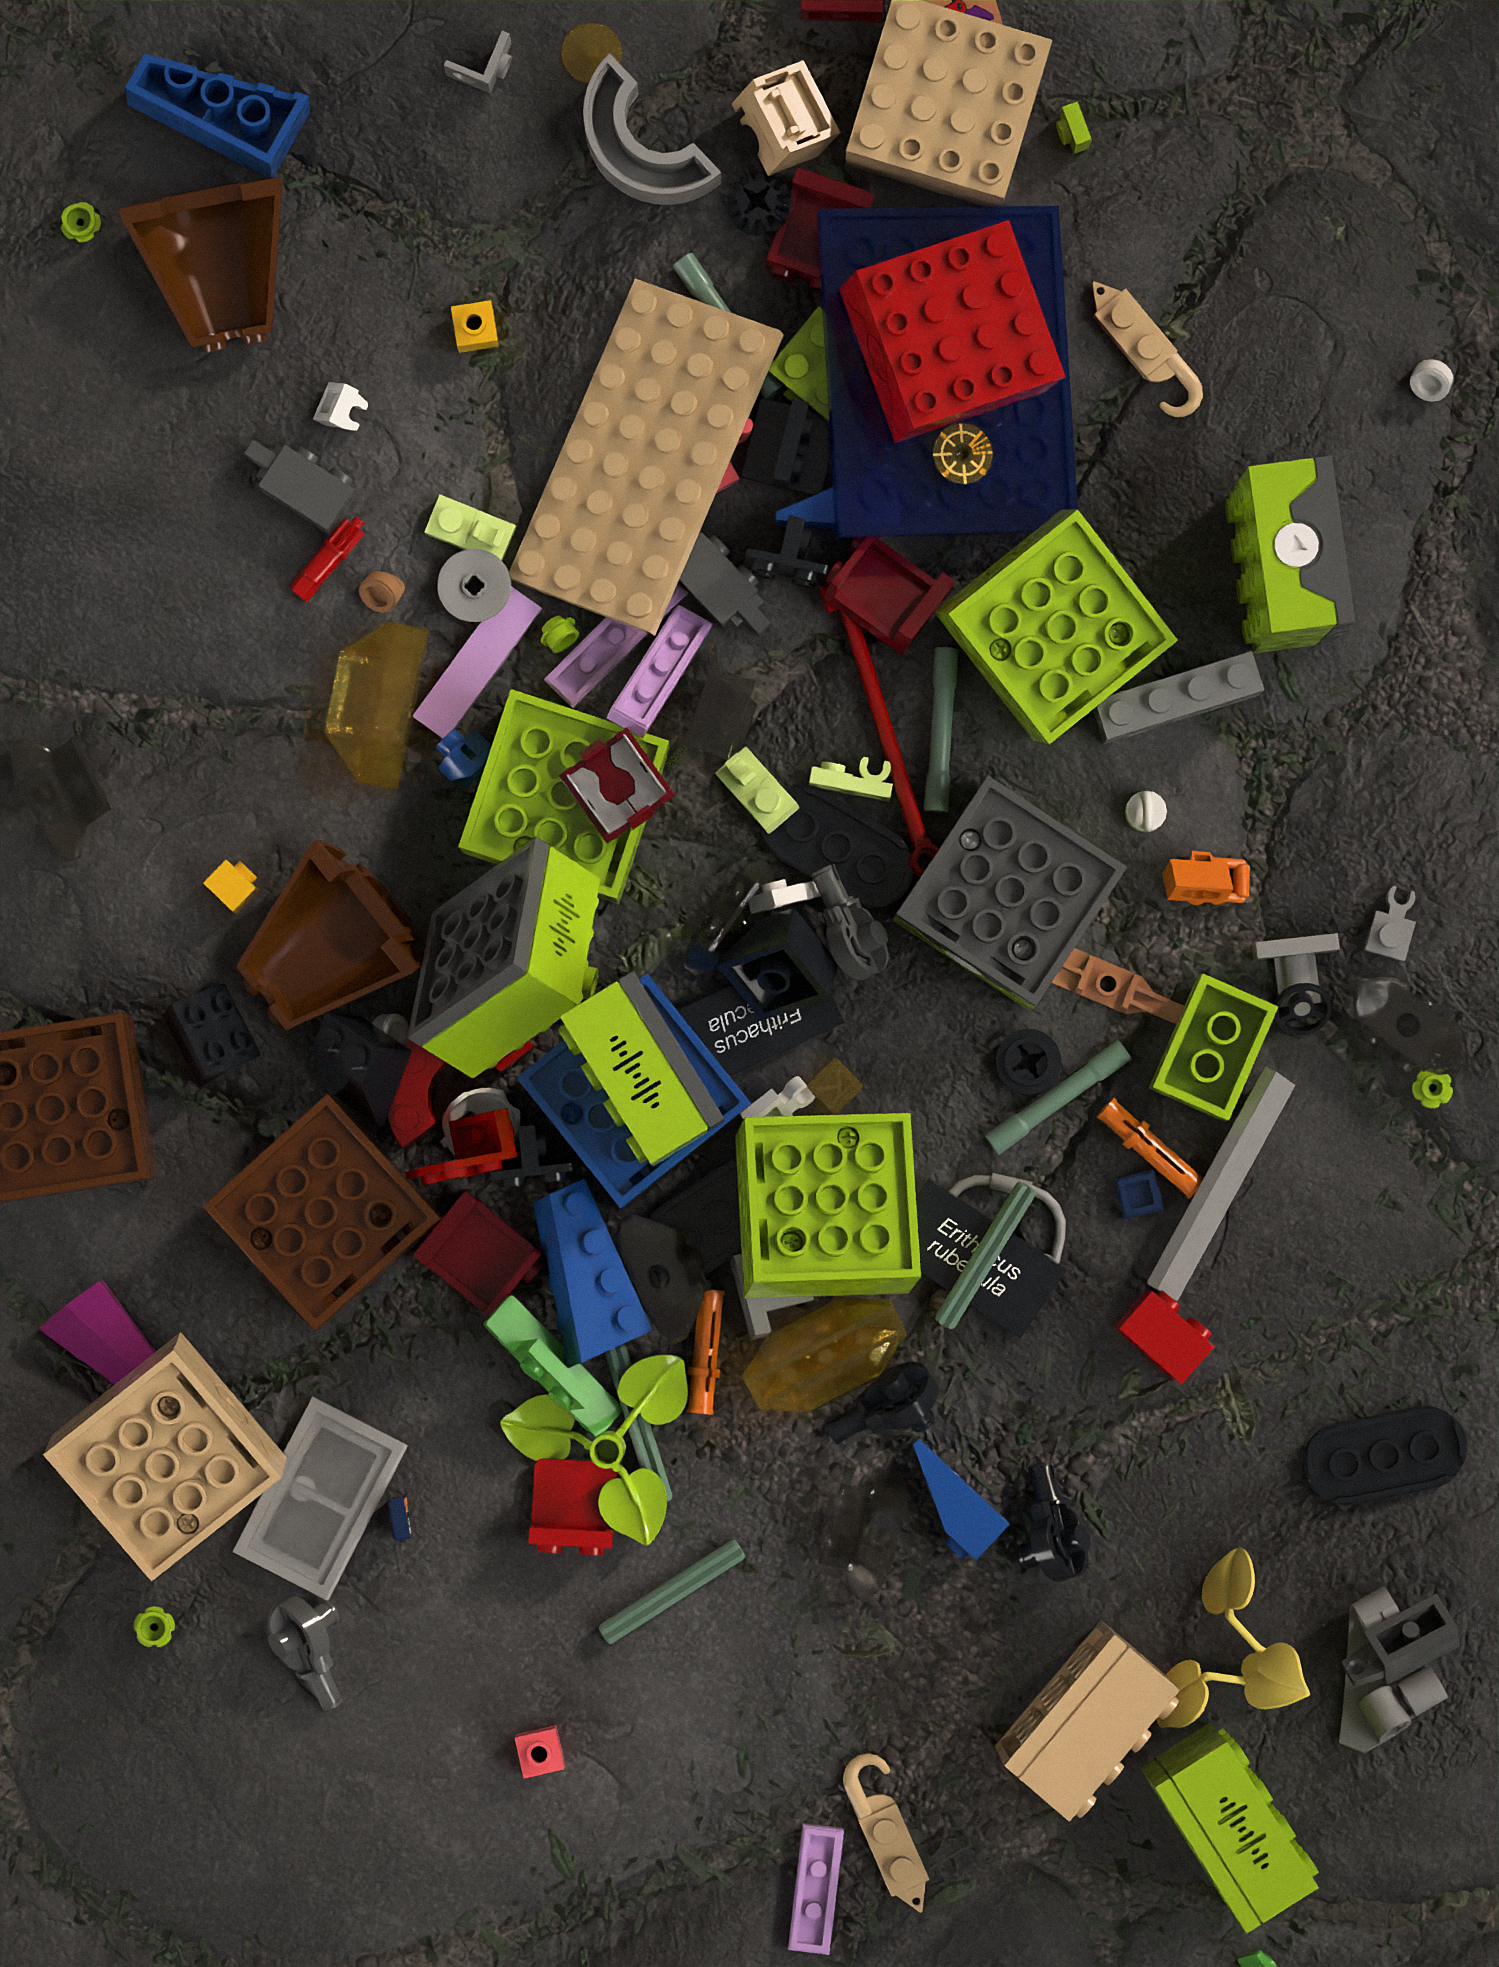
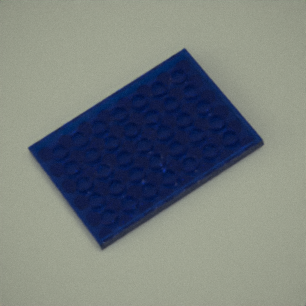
M1059 206L820 209L817 212L836 539L1033 533L1060 510L1078 509ZM1009 220L1066 377L1044 393L895 443L839 288L857 270ZM959 424H962V431L970 432L975 436L980 431L983 432L973 445L987 437L985 441L974 447L976 454H973L972 459L968 463L963 464L968 458L967 454L966 458L960 462L961 464L956 463L951 469L954 472L963 474L962 465H965L966 473L973 472L977 468L971 461L979 466L982 461V455H985L982 467L976 473L966 476L965 484L963 476L955 475L950 471L949 474H945L947 477L944 476L943 473L948 469L944 466L941 456H934L935 453H941V446L945 440L942 438L943 435L940 436V434H945L947 438L950 434L960 431ZM960 434L949 438L955 446L958 444H967L969 446L970 442L974 439V437L968 434H963V443L960 441ZM946 442L943 453H952L955 446L953 447L949 442ZM952 455L943 456L945 463L950 467L954 462ZM982 468L986 470L985 473L981 472L982 474L979 472Z

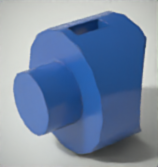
M454 728L436 747L446 757L438 769L453 784L468 787L483 773L491 750V744L477 730H474L464 738Z

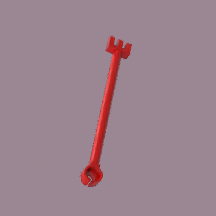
M828 583L819 586L826 614L840 611L823 599L829 587ZM840 611L885 759L890 762V775L912 842L910 844L912 852L908 860L909 868L913 870L916 876L921 877L926 869L918 865V857L925 855L931 862L939 848L931 844L930 838H927L862 626Z

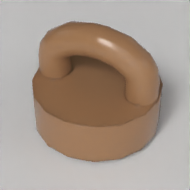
M373 571L361 582L359 595L369 608L384 613L394 609L404 593L405 586L398 577L390 573Z

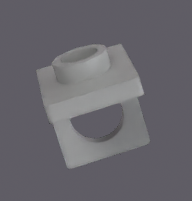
M501 31L484 75L446 60L444 63L446 76L491 93L497 78L504 79L511 64L512 56L507 54L511 46L510 33Z

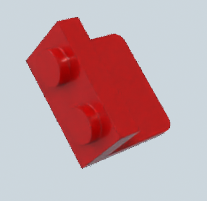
M508 1108L449 1121L456 1160L406 1171L405 1173L407 1180L420 1178L421 1185H427L448 1179L464 1178L503 1169V1160L517 1157L514 1127L510 1121Z
M548 1458L537 1460L534 1466L531 1526L529 1527L528 1544L537 1545V1552L562 1553V1546L579 1547V1554L600 1556L604 1555V1548L612 1549L614 1529L601 1516L598 1499L603 1486L609 1480L617 1478V1472L613 1471L612 1468L598 1467L593 1461Z

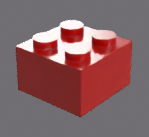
M1144 1290L1112 1327L1176 1383L1183 1384L1215 1348L1208 1341L1212 1333L1195 1318L1189 1317L1185 1321L1176 1313L1181 1306L1163 1290H1157L1156 1293Z

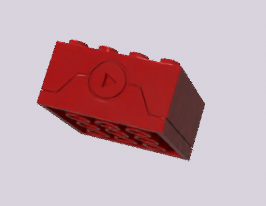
M1009 220L857 270L839 288L895 443L1044 393L1066 377Z

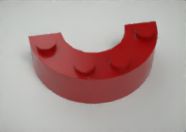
M410 1039L404 1046L409 1048L412 1053L388 1112L391 1129L397 1141L404 1149H407L439 1124L431 1109L430 1093L435 1078L449 1065ZM528 1040L521 1049L514 1050L506 1055L495 1067L502 1073H505L536 1048Z

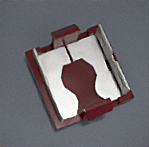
M627 727L605 744L600 738L579 752V755L582 757L581 761L559 775L562 782L607 844L631 827L633 830L655 815L653 813L655 810L675 797L672 789Z

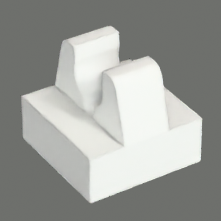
M328 382L313 420L325 426L357 430L359 424L350 420L349 412L353 406L366 410L368 403L358 394L359 390L344 383Z

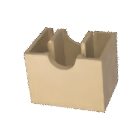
M804 60L753 79L732 103L735 112L742 108L745 113L740 119L742 126L749 125L758 138L759 152L757 155L768 176L818 157L841 133ZM800 140L806 141V142H804V143H802V144H799V145H797V143H796L797 141H800Z

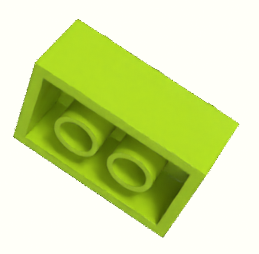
M1206 974L1198 975L1149 1085V1089L1223 1122L1229 1121L1278 1006Z

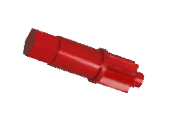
M356 515L351 521L344 517L330 536L323 541L324 545L290 584L289 588L304 601L308 602L340 562L348 557L347 555L365 535L360 530L365 523Z

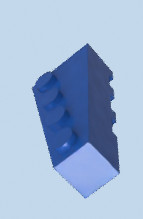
M148 54L143 55L125 86L128 106L263 177H271L276 174L310 114L309 95L298 92L294 94L275 90L274 86L262 83L255 85L235 80L234 76L223 73L216 75L200 71L195 66Z
M580 1180L533 1202L543 1255L547 1256L550 1272L548 1277L550 1293H554L558 1317H556L558 1334H562L565 1350V1354H563L564 1365L570 1368L652 1331L586 1180Z

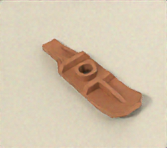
M1076 948L1073 949L1052 981L1055 985L1124 1014L1148 1012L1177 1024L1184 1005L1154 993L1142 976ZM1105 976L1112 977L1116 982L1115 989L1111 992H1105L1100 987V981Z

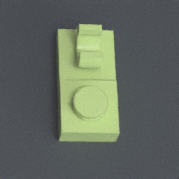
M439 495L424 533L463 550L482 549L488 551L503 561L516 525Z
M744 747L739 753L736 752L724 763L725 765L715 772L721 782L768 834L800 808L797 802L747 747Z
M863 757L859 765V773L862 778L845 773L846 766L822 762L821 768L812 766L809 785L819 789L889 802L893 784L883 781L889 776L890 762L884 761L883 771L879 775H871L867 771L868 757Z

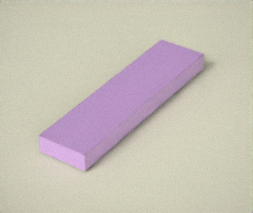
M677 583L662 620L688 595V592L679 583ZM606 617L544 681L574 709L649 633Z
M511 586L510 596L504 608L494 617L480 622L412 717L442 739L451 730L456 729L540 614L542 608Z
M677 604L611 707L607 719L623 728L627 727L629 731L643 738L707 637L713 623Z

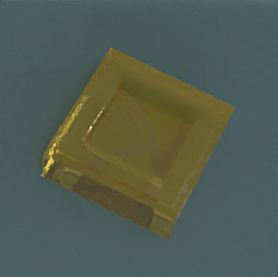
M836 1057L807 1085V1088L834 1115L864 1087Z

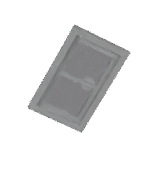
M313 1396L284 1451L287 1459L282 1478L262 1493L233 1552L325 1600H329L408 1445Z

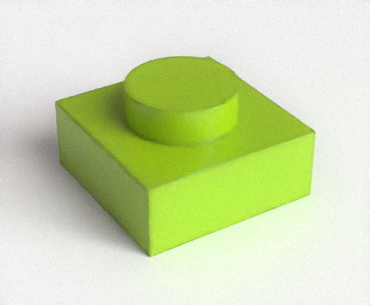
M1078 102L1063 106L1059 115L1060 121L1056 122V128L1062 144H1070L1073 154L1089 149L1092 139Z

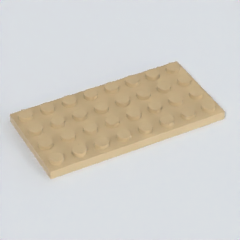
M635 279L510 568L509 575L511 581L655 636L784 336L782 332Z

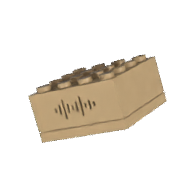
M892 0L846 149V165L1001 212L1048 59L1052 40L922 0Z
M181 1332L52 1434L43 1454L151 1582L280 1480L287 1459L284 1453Z
M1100 1620L998 1741L995 1748L1003 1765L1070 1822L1075 1815L1082 1818L1090 1810L1097 1799L1093 1796V1793L1103 1782L1110 1785L1124 1768L1120 1761L1130 1749L1136 1753L1148 1741L1152 1734L1148 1728L1157 1717L1164 1720L1179 1703L1175 1696L1180 1690L1162 1671Z

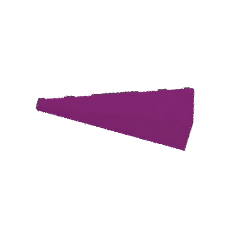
M99 1281L39 1327L44 1334L114 1384L156 1352V1349L150 1346L105 1281Z

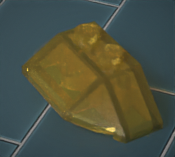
M388 622L340 651L324 733L359 783L395 790L399 789L430 629Z
M841 1297L769 1334L742 1377L759 1410L769 1411L770 1409L790 1412H809L879 1376L893 1357L899 1342H903L907 1333L891 1300Z

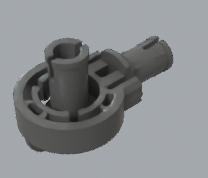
M834 864L812 873L810 876L826 906L823 910L824 913L821 914L827 926L826 937L828 946L825 947L838 964L837 968L840 967L848 976L856 980H865L882 971L889 961L886 945L888 937L883 925L878 921H874L870 912L861 907L858 898L854 899L853 896H848Z
M289 1596L269 1610V1645L272 1651L281 1658L286 1667L295 1670L296 1678L307 1681L317 1703L318 1710L327 1711L333 1709L343 1702V1697L340 1695L329 1670L334 1665V1659L329 1654L330 1641L326 1629L339 1622L338 1611L328 1600H323L319 1605L312 1608L303 1599L297 1596Z

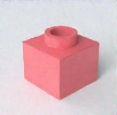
M556 1725L515 1735L523 1778L564 1770L565 1761ZM537 1746L545 1748L547 1751L546 1759L543 1761L535 1760L531 1754L533 1748Z

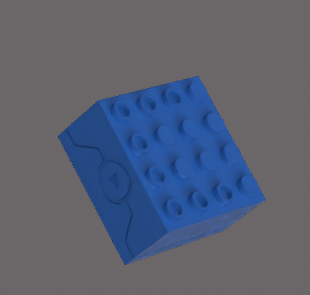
M648 973L640 978L639 981L725 1118L724 1123L711 1131L708 1130V1133L652 1166L648 1159L643 1163L638 1161L626 1141L627 1138L632 1136L631 1131L626 1124L621 1127L615 1124L603 1102L610 1099L604 1088L598 1092L593 1088L580 1067L587 1062L582 1052L574 1056L564 1040L516 1077L620 1208H624L751 1106L747 1097Z

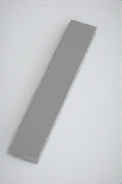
M1268 1067L1263 1069L1147 1281L1148 1285L1156 1290H1163L1176 1301L1181 1296L1295 1087L1292 1082Z

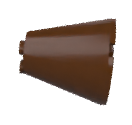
M281 176L263 178L264 180L260 181L250 179L160 197L153 202H139L119 209L121 219L191 347L203 346L204 352H211L227 348L226 340L242 337L244 344H251L267 340L266 333L272 332L282 198Z
M315 840L309 846L236 965V968L243 976L241 981L246 989L255 996L262 994L269 1003V1008L266 1010L267 1015L274 1024L280 1028L284 1027L285 1030H289L415 973L422 967L424 951L422 949L417 951L415 944L420 940L417 931L388 890L360 863L355 866V864L345 862L342 859L346 856L345 851L322 840Z

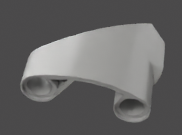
M1384 1586L1350 1605L1347 1657L1365 1645V1631L1400 1613ZM1426 1664L1388 1685L1381 1678L1356 1688L1346 1675L1339 1744L1365 1754L1405 1730L1411 1724V1719L1447 1699V1693L1432 1668Z

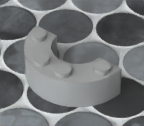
M609 53L591 77L583 108L588 148L596 166L604 177L614 187L628 196L643 202L660 205L689 202L706 195L721 184V172L694 143L680 151L661 153L648 150L634 139L627 128L626 119L629 107L639 95L638 83Z

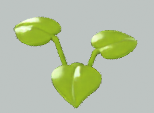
M659 1354L644 1358L631 1365L625 1371L619 1382L618 1396L625 1405L632 1407L633 1410L616 1432H601L594 1441L588 1440L576 1431H571L575 1418L567 1410L556 1405L548 1394L537 1395L528 1399L510 1414L506 1415L500 1422L503 1432L513 1446L534 1461L541 1458L565 1459L571 1450V1438L582 1444L585 1449L590 1450V1457L598 1467L612 1468L613 1471L618 1472L621 1478L609 1480L600 1492L598 1499L600 1514L604 1521L615 1531L633 1538L645 1546L655 1539L663 1525L667 1510V1492L661 1478L651 1469L640 1468L628 1475L627 1470L620 1464L626 1450L623 1436L639 1413L646 1422L662 1425L675 1420L684 1410L688 1398L685 1363L681 1357L669 1354Z

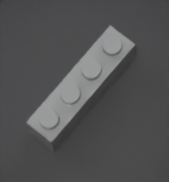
M1250 651L1110 695L1093 709L1102 742L1106 744L1259 696L1264 691V687L1253 652Z

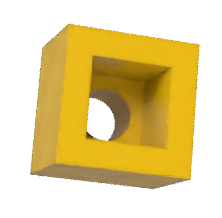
M491 300L451 306L459 353L499 347ZM478 317L481 319L482 324L476 330H471L466 326L470 318Z
M225 860L203 883L236 914L260 891L252 884L257 879V876L241 861L234 866L228 860Z

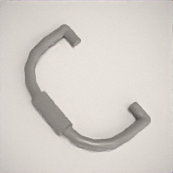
M992 1173V1176L974 1175L958 1181L949 1190L958 1196L963 1190L976 1185L989 1186V1189L1011 1193L1017 1182L1030 1186L1035 1190V1197L1042 1200L1051 1209L1055 1219V1239L1051 1255H1045L1060 1263L1065 1241L1066 1220L1060 1204L1047 1191L1032 1185L1033 1182L997 1173Z

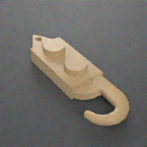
M1093 282L1092 290L1096 308L1093 318L1142 377L1149 382L1160 383L1176 376L1187 389L1189 396L1184 405L1173 407L1166 402H1161L1159 407L1166 414L1173 417H1185L1192 414L1200 406L1203 398L1202 385L1198 377L1127 289L1119 291L1098 282ZM1102 289L1104 294L1099 295L1097 290Z
M869 1753L858 1755L845 1768L843 1775L844 1789L891 1896H898L921 1913L923 1911L925 1884L929 1881V1877L899 1808L890 1796L874 1794L866 1797L858 1779V1774L864 1766L874 1765L884 1774H889L890 1768L886 1761L878 1755ZM916 1897L920 1899L918 1904L912 1902Z

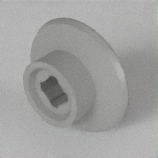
M467 549L456 553L443 565L438 576V595L446 610L456 618L468 622L485 621L497 615L506 605L511 592V579L505 564L496 555L482 549ZM473 578H478V581L484 585V588L474 596L465 587Z

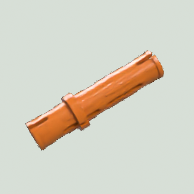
M1112 1098L1096 1117L1124 1140L1122 1142L1123 1146L1128 1150L1132 1147L1159 1173L1184 1193L1185 1197L1190 1199L1197 1192L1204 1177H1201L1174 1151L1149 1131L1150 1125L1144 1120L1139 1122L1115 1098Z
M698 1289L692 1367L687 1369V1375H691L687 1412L713 1415L715 1380L720 1378L721 1371L717 1369L723 1295H725V1291Z

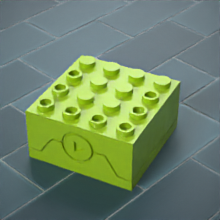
M1078 509L1060 510L934 612L1033 741L1049 745L1178 641Z
M511 689L458 846L464 854L498 865L533 838L537 837L547 843L549 847H553L600 878L598 898L619 904L646 821L634 830L631 827L607 844L562 782L559 775L582 760L579 752L599 738L605 744L624 728L616 723ZM631 732L662 775L670 751L669 741L647 733L641 738Z
M911 1114L745 1117L735 1136L744 1299L909 1293L921 1278Z
M1208 1723L1156 1756V1760L1153 1758L1140 1768L1228 1909L1246 1934L1259 1927L1261 1925L1260 1922L1265 1923L1317 1890L1319 1887L1313 1877L1319 1872L1306 1851L1293 1839L1296 1835L1284 1816L1270 1803L1273 1801V1798L1263 1782L1248 1768L1250 1762L1239 1744L1230 1737L1228 1732L1226 1733L1224 1728L1217 1731Z

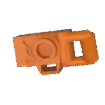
M1192 851L1187 860L1170 859L1162 872L1167 900L1187 901L1192 905H1201L1204 902L1220 905L1225 902L1244 903L1246 898L1249 897L1250 866L1247 865L1244 859L1213 857L1210 852ZM1229 868L1233 869V885L1231 881Z

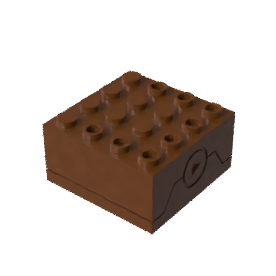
M117 1013L0 1032V1204L158 1179L133 1016Z
M330 1094L325 1095L203 1206L314 1331L324 1328L429 1233L443 1218V1215L410 1179L407 1180L406 1174L341 1102Z

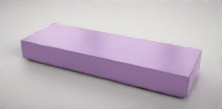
M805 1823L802 1825L788 1950L829 1955L844 1828Z

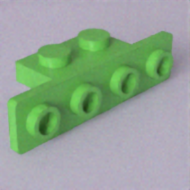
M507 1296L484 1321L485 1328L520 1362L522 1370L529 1377L538 1381L549 1392L548 1395L551 1400L560 1408L567 1410L592 1437L596 1438L598 1434L606 1431L623 1411L621 1405L581 1364L570 1368L564 1365V1347L514 1296Z

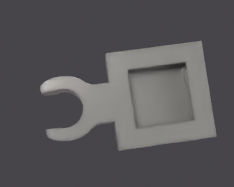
M1392 886L1386 894L1387 913L1374 911L1363 951L1404 962L1416 924L1415 921L1404 919L1406 911L1412 907L1415 901V892L1410 891L1406 903L1401 905L1394 900L1397 886Z

